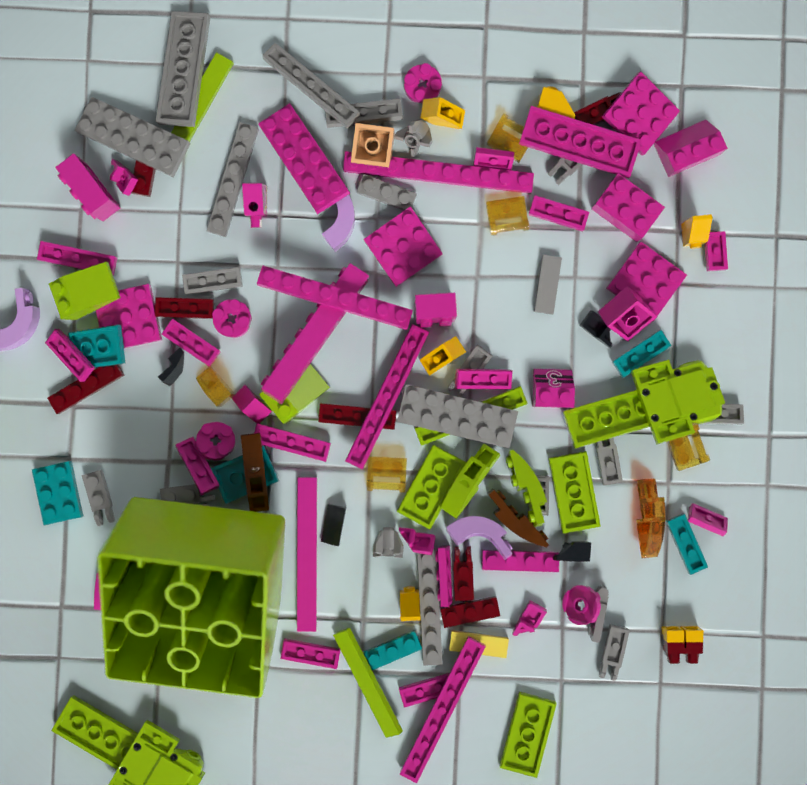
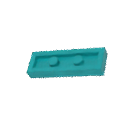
M659 330L612 361L621 377L624 378L632 370L638 369L672 345L662 330Z
M680 514L666 520L688 574L692 575L708 568L686 515Z
M413 630L368 649L363 654L371 669L375 670L422 650V646L416 631Z

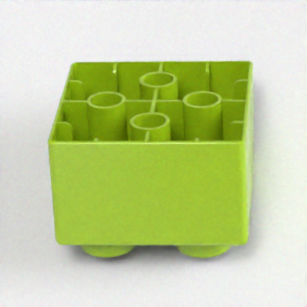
M141 497L131 498L98 554L106 677L113 680L260 698L263 695L268 676L280 609L285 518L282 515Z

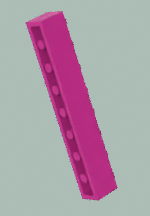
M350 263L347 268L343 267L338 274L340 278L336 283L332 282L331 286L360 294L369 280V275ZM317 304L318 309L315 313L311 312L305 321L307 324L304 329L300 328L295 334L296 340L294 343H289L283 352L285 355L282 360L278 359L273 365L272 369L274 371L270 376L266 375L261 382L262 392L282 405L346 314L345 311Z

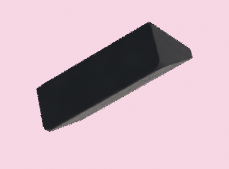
M327 505L321 542L339 547L347 507Z

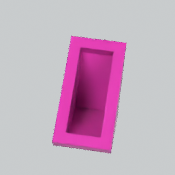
M246 385L232 397L239 409L255 423L260 424L272 412Z

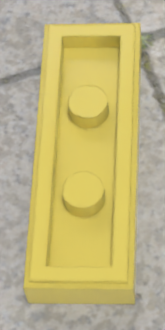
M451 630L449 651L460 652L467 637L470 636L486 644L482 655L500 658L507 657L508 637Z

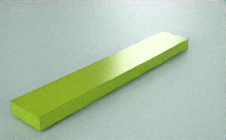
M217 52L215 53L202 76L195 127L174 126L171 131L172 134L189 142L191 141L234 64L233 61Z
M521 386L481 401L482 403L511 410L528 404ZM421 427L414 428L421 446L450 435Z
M347 628L336 632L333 636L385 737L400 735L403 730L351 629Z

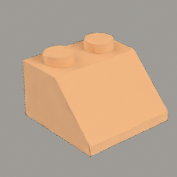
M356 123L351 163L389 168L394 145V128Z

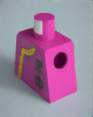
M243 183L244 215L250 216L251 228H262V216H267V185L262 183ZM258 204V209L254 211L253 206Z

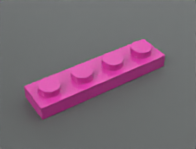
M40 241L37 260L82 270L108 262L113 276L118 259L111 255Z
M256 424L254 433H260L262 445L324 462L327 461L331 443Z
M482 550V570L559 572V561L553 560V556L555 554L558 555L559 552L511 551L512 555L504 560L498 550Z

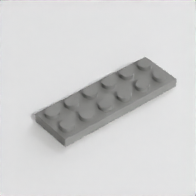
M172 11L156 122L159 125L195 127L211 18L208 13Z
M93 97L90 98L74 130L89 139L173 178L191 144L179 136Z
M406 384L397 422L510 449L518 411Z

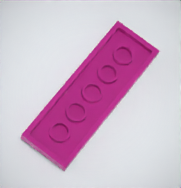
M290 103L258 123L317 214L350 194Z
M531 106L519 145L616 175L619 173L623 177L630 178L642 140Z

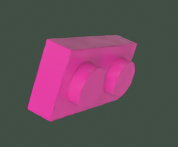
M476 147L474 166L511 170L514 152Z
M725 231L710 232L708 242L705 243L707 272L728 269Z
M694 503L691 504L688 522L721 536L727 533V517Z

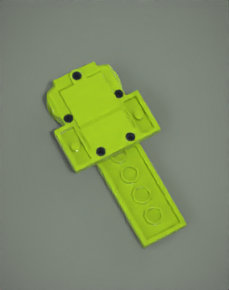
M665 360L631 371L637 390L562 412L574 449L650 427L657 445L694 434L695 430L692 423L704 424L718 418L722 414V405L725 404V400L712 367L708 368L703 361L697 360L687 362L676 369H672L670 361Z
M74 695L70 697L51 730L117 769L108 785H199L205 774L203 771L204 762L197 752L180 748L175 749L180 741L178 737L149 720L145 721L141 730L137 733Z

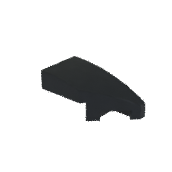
M590 311L579 326L598 341L611 348V329L607 327L602 317L596 312Z
M181 348L168 358L172 364L158 376L168 386H171L183 372L184 351Z
M565 542L560 553L553 556V560L590 562L591 542Z

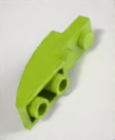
M483 444L476 455L470 457L457 476L443 501L441 509L457 519L478 491V485L498 460L500 453Z
M509 450L506 464L512 470L513 475L510 476L512 486H516L517 491L525 490L523 492V499L525 504L528 503L529 521L530 523L533 522L534 527L541 526L545 522L540 506L545 505L547 502L543 488L528 463L517 452Z

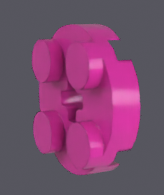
M430 64L416 65L405 75L404 90L411 101L423 104L424 99L436 98L440 94L442 79L439 72L434 67H431ZM419 81H427V87H419Z
M235 299L221 302L212 314L216 330L220 334L231 338L244 335L250 328L249 326L252 321L249 308L244 303ZM230 314L237 315L234 324L227 320Z
M222 422L206 423L197 433L196 445L199 452L206 459L213 461L222 460L234 450L235 435L232 428ZM214 437H218V439L221 440V442H218L217 445H213V442L210 440L214 439Z
M576 585L568 590L562 602L563 610L568 615L567 618L577 625H587L595 622L601 609L599 593L585 585ZM583 600L585 607L581 610L578 602Z

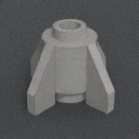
M422 120L411 121L408 127L397 131L394 135L396 140L403 141L405 139V143L411 147V157L416 156L420 145L430 147L432 144L430 128Z
M384 527L383 531H379V535L373 544V557L393 556L403 558L404 546L398 532L394 531V528Z

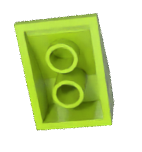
M108 262L64 275L49 283L60 318L63 320H77L121 298Z
M310 364L282 405L263 392L259 395L283 424H287L330 387Z

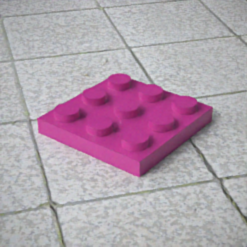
M640 71L603 114L602 118L616 132L642 140L638 151L642 156L651 148L680 110Z
M411 206L363 239L395 287L443 255Z
M639 242L606 289L617 295L628 286L658 316L687 274L643 242Z
M150 284L118 290L121 298L96 310L99 328L121 325L124 348L162 340L158 317H155V303Z

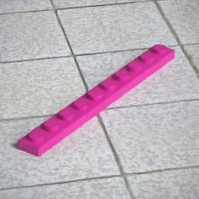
M345 151L343 172L532 193L534 173L391 157L388 168L351 163L352 152Z

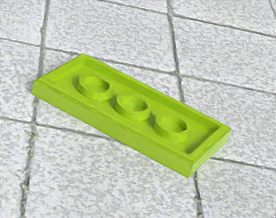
M433 444L397 512L430 530L441 511L445 497L467 462Z
M587 451L548 458L562 533L601 527Z
M519 691L499 765L501 769L535 778L538 777L557 705L556 701Z

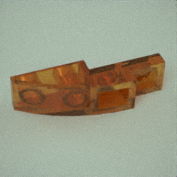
M656 479L637 480L642 519H636L641 558L658 557L665 531L664 497H658Z

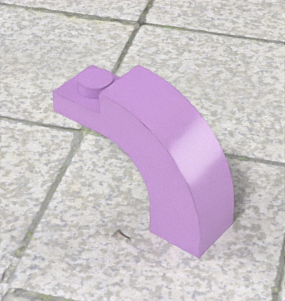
M349 195L335 203L338 208L337 219L330 228L322 233L323 238L335 252L348 241L355 225V211Z
M15 289L17 315L10 326L0 330V351L12 350L23 345L32 337L37 329L40 319V308L32 306L33 295L28 289Z
M469 516L461 518L446 527V531L457 546L471 537L480 536L490 540L504 560L512 555L511 545L507 540H502L507 532L491 519Z

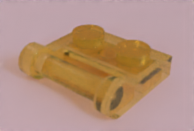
M503 113L486 145L495 150L514 152V160L520 163L528 147L519 145L520 139L502 128L506 125L522 135L524 127L509 119V116Z
M524 196L486 202L491 236L497 235L500 232L523 229V231L529 230ZM521 218V222L502 225H496L495 223L498 220Z
M693 424L695 433L691 434L699 456L698 458L694 456L688 436L667 441L677 471L710 461L698 431L700 430L698 424Z
M369 456L367 491H373V489L400 490L399 492L405 493L407 458ZM373 476L400 477V483L373 482Z

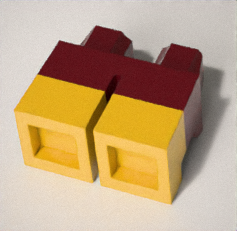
M661 626L664 639L663 650L666 652L667 661L670 664H679L680 654H686L687 663L698 664L699 654H703L704 630L698 626Z

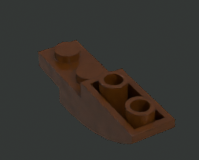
M260 433L241 435L249 511L269 510L261 436Z
M492 488L487 492L498 506V509L493 513L509 530L528 542L546 548L549 546L546 542L549 538L542 530L537 531L533 522L530 523L528 516L526 517L522 513L516 517L518 512L512 505H506L504 502L506 497L500 490L495 491Z

